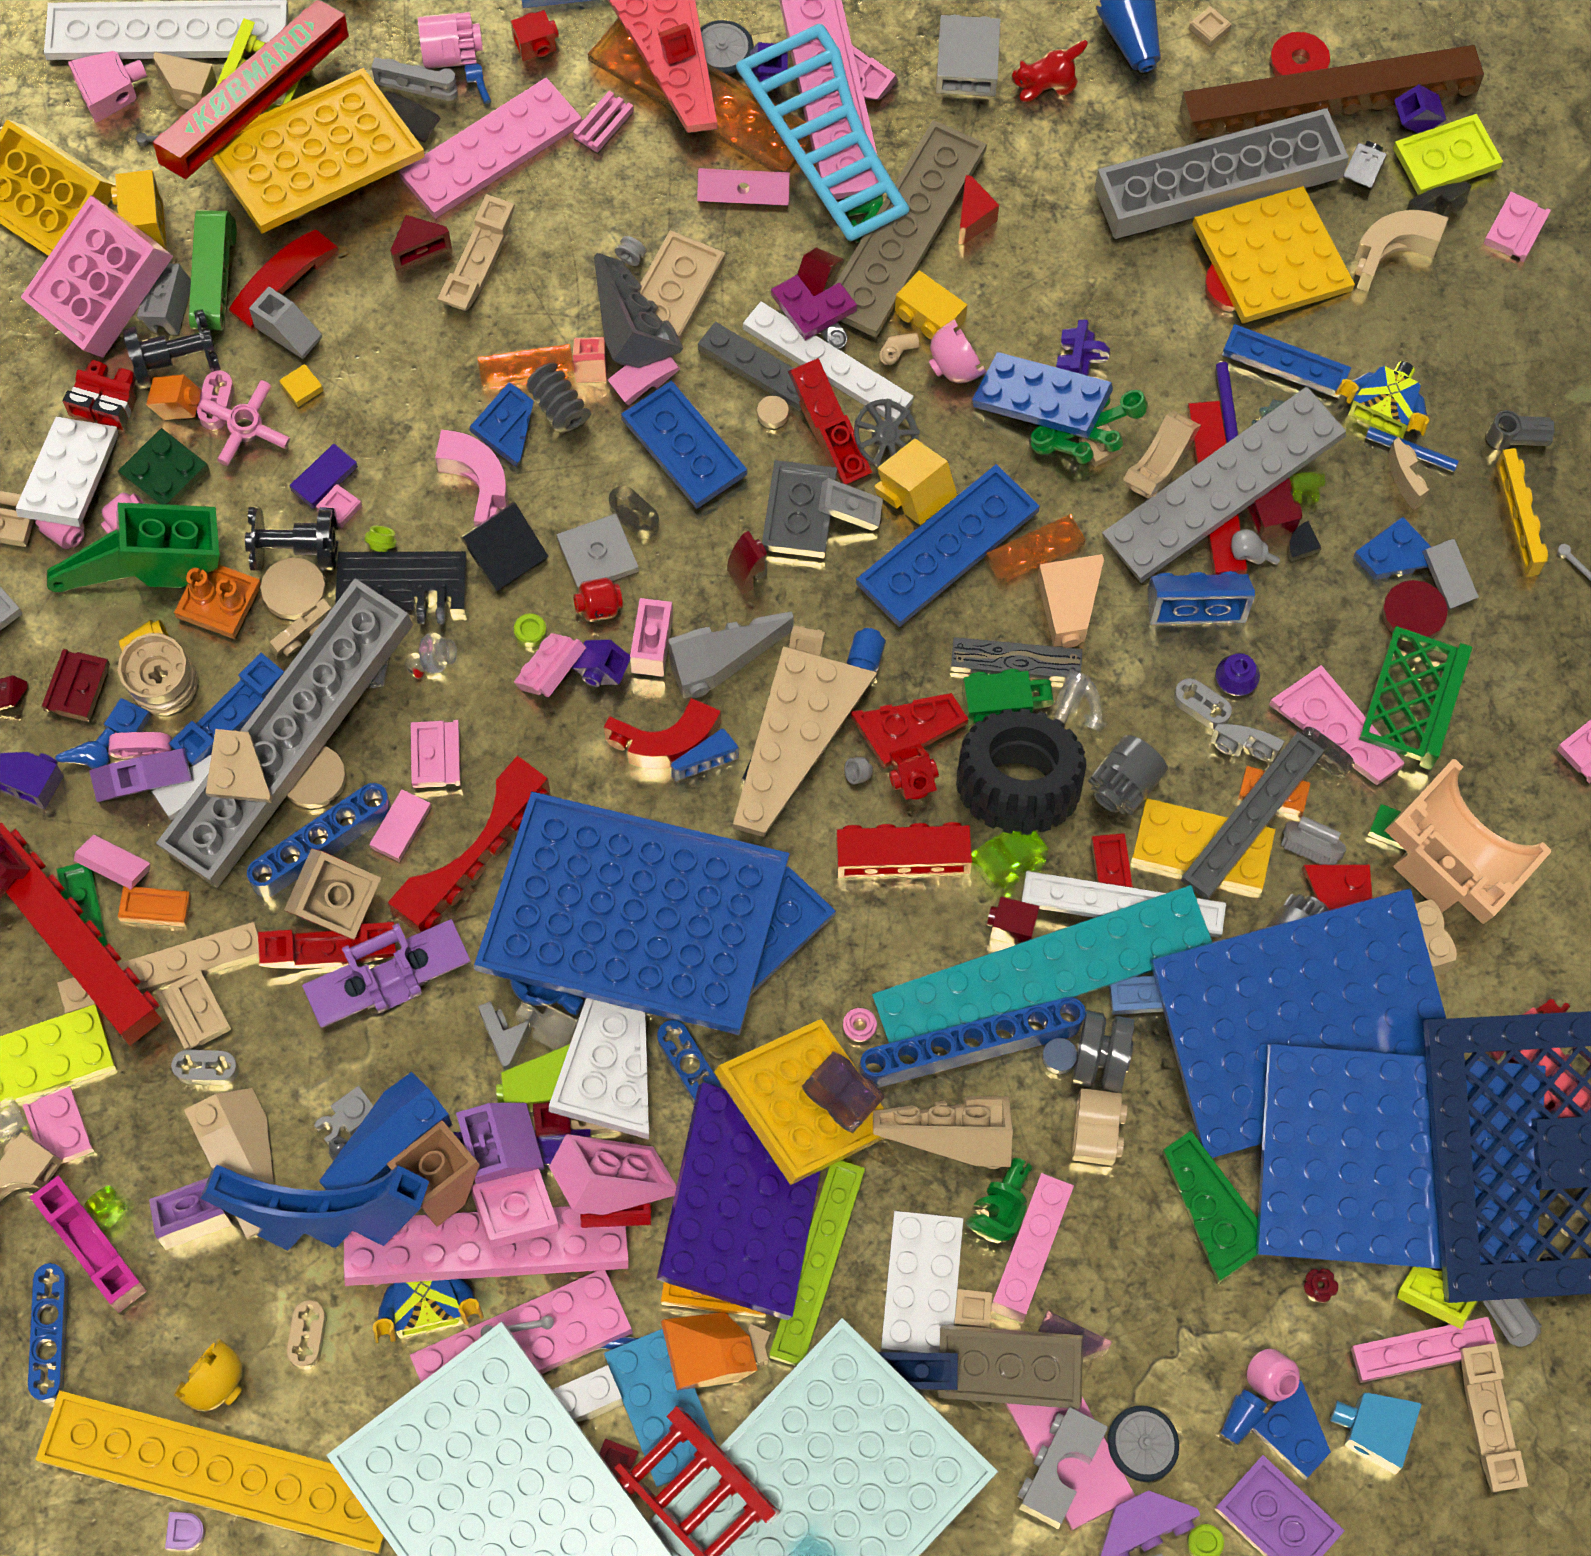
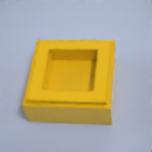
M305 364L279 380L280 386L297 407H300L324 391L321 383Z

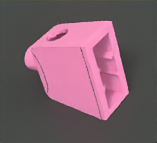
M115 51L68 62L74 80L95 123L134 102L137 97L132 83L147 77L140 60L123 66L118 53Z

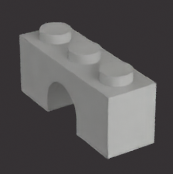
M1071 1407L1068 1408L1065 1416L1058 1413L1049 1431L1055 1437L1049 1448L1042 1445L1033 1463L1039 1467V1470L1034 1480L1026 1478L1017 1496L1023 1499L1019 1509L1059 1529L1077 1491L1061 1482L1057 1474V1465L1066 1458H1076L1090 1464L1108 1426Z

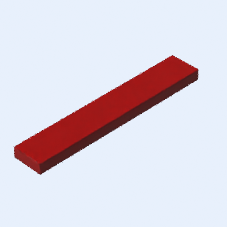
M1220 401L1188 403L1189 419L1201 425L1193 440L1196 465L1226 444ZM1238 514L1208 535L1214 575H1220L1229 571L1238 574H1246L1247 572L1246 559L1236 560L1231 550L1232 537L1241 530Z

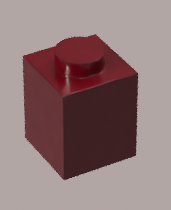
M1000 896L998 907L991 906L987 925L992 926L990 938L1013 944H1020L1031 940L1040 906Z

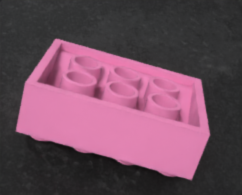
M90 195L21 298L82 350L104 357L171 261L173 255L140 229Z

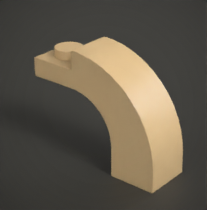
M1404 210L1389 214L1376 221L1362 237L1355 256V260L1359 261L1355 275L1360 276L1357 288L1368 292L1379 263L1393 252L1412 251L1434 258L1448 217L1423 210Z
M1174 410L1168 413L1144 456L1137 464L1128 469L1123 479L1127 482L1125 486L1148 499L1152 496L1155 497L1159 491L1165 488L1179 467L1201 425Z

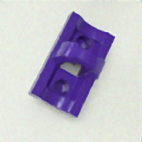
M1088 319L1078 320L1077 328L1062 330L1061 344L1064 350H1073V354L1059 355L1056 364L1057 368L1088 376L1090 363H1102L1108 360L1110 348L1104 342L1094 341L1095 334L1088 330Z

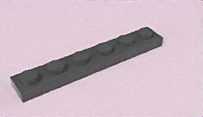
M1297 732L1184 873L1181 882L1186 886L1191 885L1193 891L1204 899L1209 900L1319 761L1325 750Z

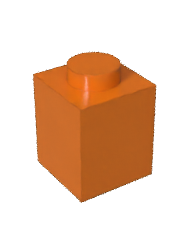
M184 374L153 377L146 405L163 420L195 418L202 390Z

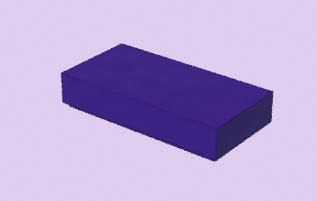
M333 444L289 485L290 489L314 509L336 484L339 485L358 467L357 462L336 444Z

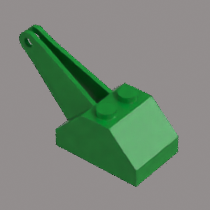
M118 502L116 512L117 529L62 562L50 567L46 572L47 588L53 592H64L82 586L132 576L137 577L149 587L182 588L189 584L186 580V575L190 569L199 568L200 571L203 569L208 574L218 568L220 553L216 507Z

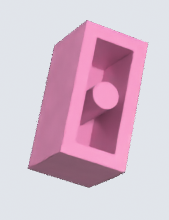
M640 598L630 654L632 673L664 677L669 647L668 639H670L673 622L672 602Z

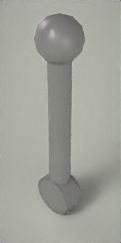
M1561 544L1557 550L1558 556L1567 558L1591 581V572L1570 553V546Z
M546 1315L541 1320L510 1325L507 1328L510 1332L539 1327L549 1330L554 1326V1319ZM490 1325L484 1326L481 1329V1336L486 1334L493 1327Z

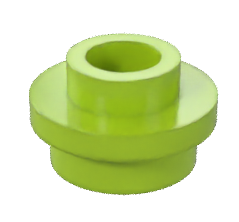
M378 525L371 526L364 538L369 547L378 552H387L388 549L395 548L397 540L394 538L395 532L392 529Z

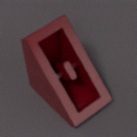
M405 215L390 250L395 270L398 271L452 248L449 230L446 226Z
M816 247L803 255L797 275L811 294L816 296L831 287L844 263V259Z

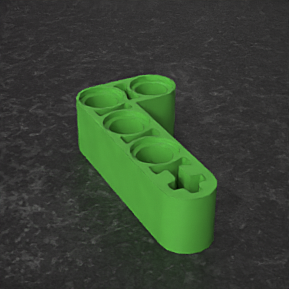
M196 210L189 304V325L191 329H198L194 311L203 309L208 327L203 329L224 330L230 246H235L237 236L236 221L229 211Z

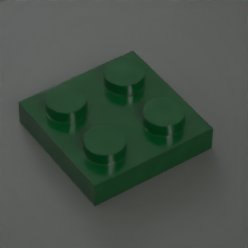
M161 428L118 470V473L123 480L154 504L174 505L209 470V467L205 461Z

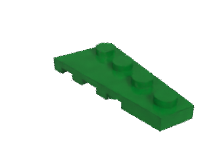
M1189 1131L1163 1149L1162 1154L1219 1284L1259 1256V1254H1256L1258 1218L1193 1132Z

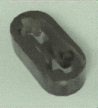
M618 486L610 492L608 498L610 511L612 514H617L618 519L636 536L645 539L656 535L660 527L659 515L650 504L627 486ZM620 498L624 501L628 498L629 507L631 509H629L625 504H620L618 506L617 499ZM637 515H639L645 521L650 518L651 525L648 526L647 524H643L642 526H640L639 517Z
M1307 726L1301 732L1302 735L1325 750L1317 763L1332 775L1344 778L1355 766V761L1349 753L1317 729Z

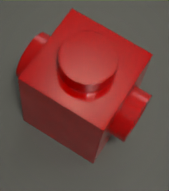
M545 10L528 13L523 17L510 20L513 40L522 61L535 57H544L556 51L555 38L559 37L558 29L554 20L549 21Z

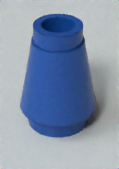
M1243 1389L1239 1396L1235 1395L1223 1425L1224 1428L1220 1434L1239 1445L1241 1440L1266 1415L1264 1410L1268 1404Z

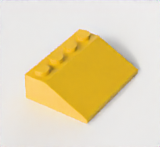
M7 119L0 131V224L49 256L90 195L108 206L112 199L111 187H116V185L26 125Z

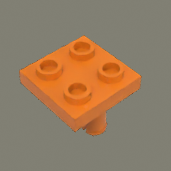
M219 564L217 569L208 574L203 569L202 571L199 568L190 569L186 575V580L189 584L174 611L175 617L235 639L260 589V579Z

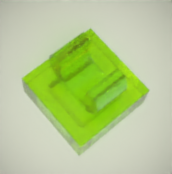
M1318 471L1294 473L1289 477L1292 488L1295 489L1293 494L1294 501L1302 503V493L1306 490L1311 492L1313 502L1319 501L1320 492L1316 487L1325 486V473Z

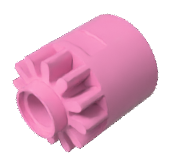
M470 12L418 17L421 52L425 68L435 69L477 63L476 51H483L479 23L472 24Z

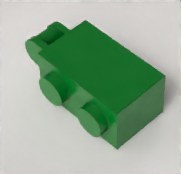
M1007 669L998 674L975 672L963 678L962 695L964 709L969 719L967 725H974L978 721L983 722L984 717L993 713L1000 715L1002 710L1012 709V712H1019L1020 709H1030V713H1033V709L1046 708L1054 704L1051 681L1047 679L1030 680L1029 671ZM1032 692H1039L1040 696L1032 697Z

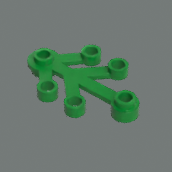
M1130 390L1123 394L1119 406L1101 412L1089 438L1085 439L1103 443L1109 452L1121 449L1123 439L1118 431H1106L1097 427L1125 416H1129L1132 419L1144 416L1148 403L1143 392L1140 390ZM1109 397V399L1107 400V402H1106L1104 408L1107 407V406L1110 404V401H1111L1110 397ZM1039 426L1032 432L1031 446L1038 454H1048L1057 450L1074 455L1076 461L1081 464L1089 462L1094 456L1089 443H1075L1066 440L1077 435L1044 426Z

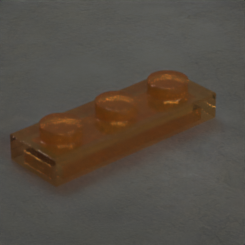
M570 344L477 357L483 391L504 388L509 382L514 386L525 385L530 375L537 368L548 363L558 364L556 371H563L565 378L575 377Z
M1071 514L987 552L986 560L1002 584L1039 567L1040 564H1045L1084 546L1086 539Z

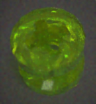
M106 1186L98 1190L84 1204L86 1211L89 1214H94L97 1218L96 1224L101 1230L115 1225L129 1210L124 1201H119L116 1198L117 1192L112 1186Z

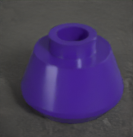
M1237 653L1227 656L1220 661L1216 668L1215 675L1218 685L1222 690L1231 695L1243 696L1251 693L1257 687L1260 680L1258 666L1246 654Z

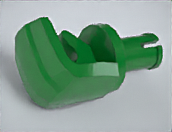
M1013 1158L1011 1160V1167L1008 1168L1003 1181L991 1182L987 1188L989 1196L982 1197L974 1203L976 1207L986 1208L989 1211V1216L973 1214L965 1221V1224L972 1231L990 1242L1002 1243L1009 1241L1018 1231L1027 1208V1199L1020 1191L1029 1173L1032 1171V1166L1029 1163L1026 1164L1025 1168L1023 1167L1026 1162L1023 1159Z

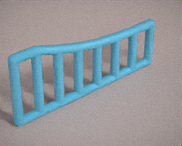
M816 24L737 62L736 69L847 240L854 241L909 213V205L887 173L863 128L853 102L840 49L823 24ZM816 38L819 39L826 50L761 82L758 81L751 70ZM830 62L832 64L835 78L776 106L767 95V92ZM838 90L842 106L790 130L782 116ZM845 117L847 118L852 132L806 154L797 141ZM856 143L859 145L864 158L821 178L813 164ZM871 168L878 183L844 200L836 201L829 188ZM886 193L894 207L853 227L845 212Z

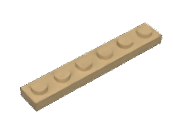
M251 922L118 963L122 970L129 967L141 983L136 987L142 994L147 990L151 992L170 986V984L199 969L205 975L259 958L257 928L255 923ZM74 977L57 982L65 1014L95 1004Z

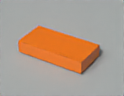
M123 886L118 919L125 922L186 927L191 894L189 891L143 887L129 889Z

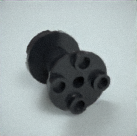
M203 309L194 311L199 333L169 341L166 340L165 335L141 341L135 326L123 330L126 347L140 390L151 388V371L173 366L172 359L205 351L211 372L221 370L216 352H212L215 350L210 329H203L208 327Z
M260 507L248 508V524L251 526V532L245 533V550L250 552L249 567L251 571H261L265 549H293L294 555H317L320 571H334L336 569L338 540H336L335 530H338V522L335 508L320 507L317 523H294L293 529H265L262 509Z

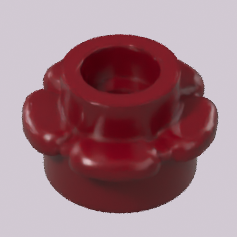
M1325 1268L1321 1270L1313 1269L1305 1277L1304 1290L1311 1299L1324 1303L1328 1302L1331 1296L1337 1294L1338 1282L1334 1280L1335 1276L1330 1270ZM1319 1282H1323V1283H1324V1287H1323V1288H1320V1287L1318 1286V1283H1319Z

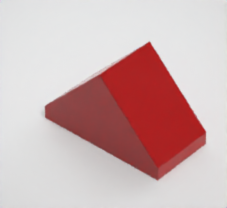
M969 175L965 176L958 244H966L998 220L999 204Z

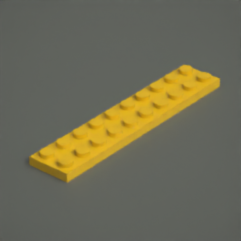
M60 1390L35 1459L37 1462L379 1555L385 1540L381 1531L332 1463Z

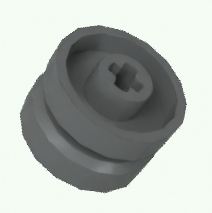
M1086 1010L1078 1045L1073 1084L1090 1087L1095 1081L1098 1067H1101L1100 1083L1103 1090L1120 1093L1132 1056L1134 1019L1116 1016L1112 1021L1109 1036L1104 1035L1106 1027L1104 1013Z

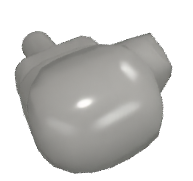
M1245 529L1233 535L1231 550L1236 560L1246 559L1258 565L1265 560L1275 565L1279 563L1280 558L1268 553L1267 543L1262 542L1254 531Z

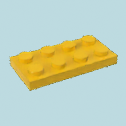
M1146 798L1131 863L1184 875L1228 820V817ZM1266 827L1221 883L1222 885L1261 894L1276 829Z

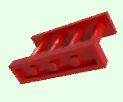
M676 1406L666 1416L673 1423L669 1427L671 1431L632 1470L624 1463H619L614 1468L621 1475L618 1481L622 1487L631 1495L636 1491L695 1556H721L755 1521L759 1523L763 1520L765 1523H772L781 1514L683 1407ZM689 1440L697 1449L693 1454L695 1458L655 1496L641 1480L680 1441L685 1443ZM713 1466L722 1476L718 1480L720 1484L680 1523L666 1507L705 1468L709 1470ZM738 1493L747 1503L743 1507L745 1511L705 1550L691 1533L729 1495L734 1496Z

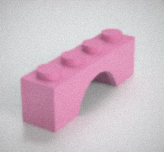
M1041 1173L994 1297L991 1311L1021 1323L1024 1322L1074 1185Z

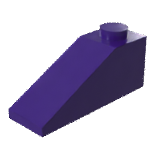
M30 752L0 753V791L44 810L64 776L57 765L58 762L49 755L40 753L37 756Z

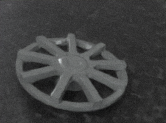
M887 398L868 403L858 413L854 424L855 442L860 453L871 464L877 467L883 464L880 461L885 448H889L892 457L897 453L895 445H898L901 449L907 444L899 438L900 436H912V440L914 438L919 439L920 429H917L915 420L908 408ZM875 406H885L884 421L874 408ZM891 408L901 413L894 422L891 421ZM867 411L876 421V426L861 421ZM906 418L911 430H899L898 426ZM859 428L872 431V438L861 443ZM873 443L879 446L874 459L864 450L865 447Z

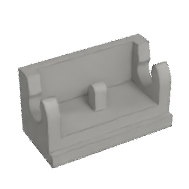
M168 263L139 306L137 318L143 320L146 326L155 333H157L158 325H160L170 335H179L191 287V279L180 264Z

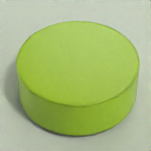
M532 613L520 616L514 624V634L517 642L525 647L540 645L547 635L544 620Z
M1201 1524L1189 1533L1187 1549L1191 1556H1220L1224 1549L1223 1535L1216 1527L1209 1524Z

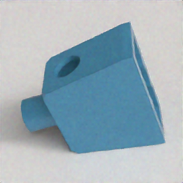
M1363 1393L1358 1398L1356 1407L1336 1401L1330 1421L1349 1428L1344 1443L1346 1447L1396 1474L1403 1467L1422 1404L1372 1393Z

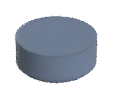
M1056 1038L1046 1044L1042 1060L1050 1072L1065 1074L1074 1067L1077 1060V1050L1069 1040Z

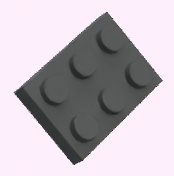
M774 460L762 544L766 551L825 558L831 515L818 511L822 482L828 478L836 481V467Z

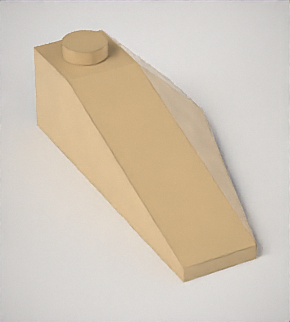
M253 1088L214 1094L184 1109L212 1169L216 1165H220L240 1175L275 1185L268 1135V1119ZM236 1217L247 1240L258 1234L260 1228Z
M1009 1096L964 1097L963 1104L947 1106L946 1101L943 1100L934 1102V1107L923 1110L910 1105L873 1111L874 1135L974 1166H984L989 1169L1011 1167L1013 1129Z

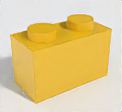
M920 270L896 294L895 311L903 321L911 322L920 328L921 332L931 340L935 333L950 321L955 319L958 324L954 331L966 321L968 304Z

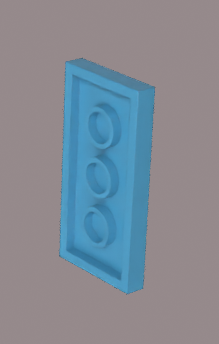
M663 1329L604 1353L644 1457L671 1431L669 1427L673 1423L666 1416L676 1406L683 1407L716 1443L695 1388L676 1389ZM689 1440L685 1443L680 1441L650 1471L657 1488L670 1483L695 1458L693 1454L697 1449Z

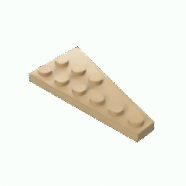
M783 646L733 821V829L762 837L766 835L796 789L799 788L807 773L815 765L841 728L847 716L860 701L868 686L874 681L877 672Z

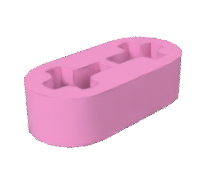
M220 370L209 373L203 383L197 414L201 425L209 430H217L223 427L226 421L214 415L212 418H208L207 414L210 413L199 409V404L202 398L205 397L230 409L234 395V385L230 375ZM219 382H223L224 386L220 387L219 393L216 395L214 387H217Z
M161 732L115 733L109 736L108 754L119 759H132L171 751L169 742L172 740V737Z

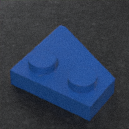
M509 382L470 425L469 431L517 468L520 464L534 400Z
M1402 517L1358 549L1354 554V558L1374 580L1388 578L1393 574L1405 575L1414 573L1415 569L1428 567L1422 551L1431 548V546Z
M1299 1380L1296 1392L1292 1396L1278 1401L1252 1429L1258 1437L1305 1480L1331 1453L1301 1380Z

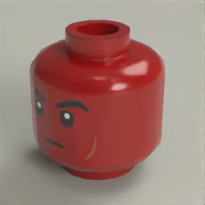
M607 577L583 581L579 586L578 594L573 595L576 612L582 613L589 622L615 618L618 609L623 607L619 585L617 583L613 584L612 580Z

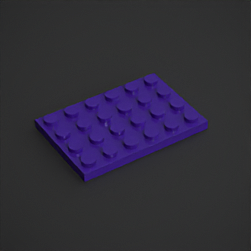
M704 1082L697 1089L656 1280L789 1320L793 1317L820 1171L790 1185L725 1089Z

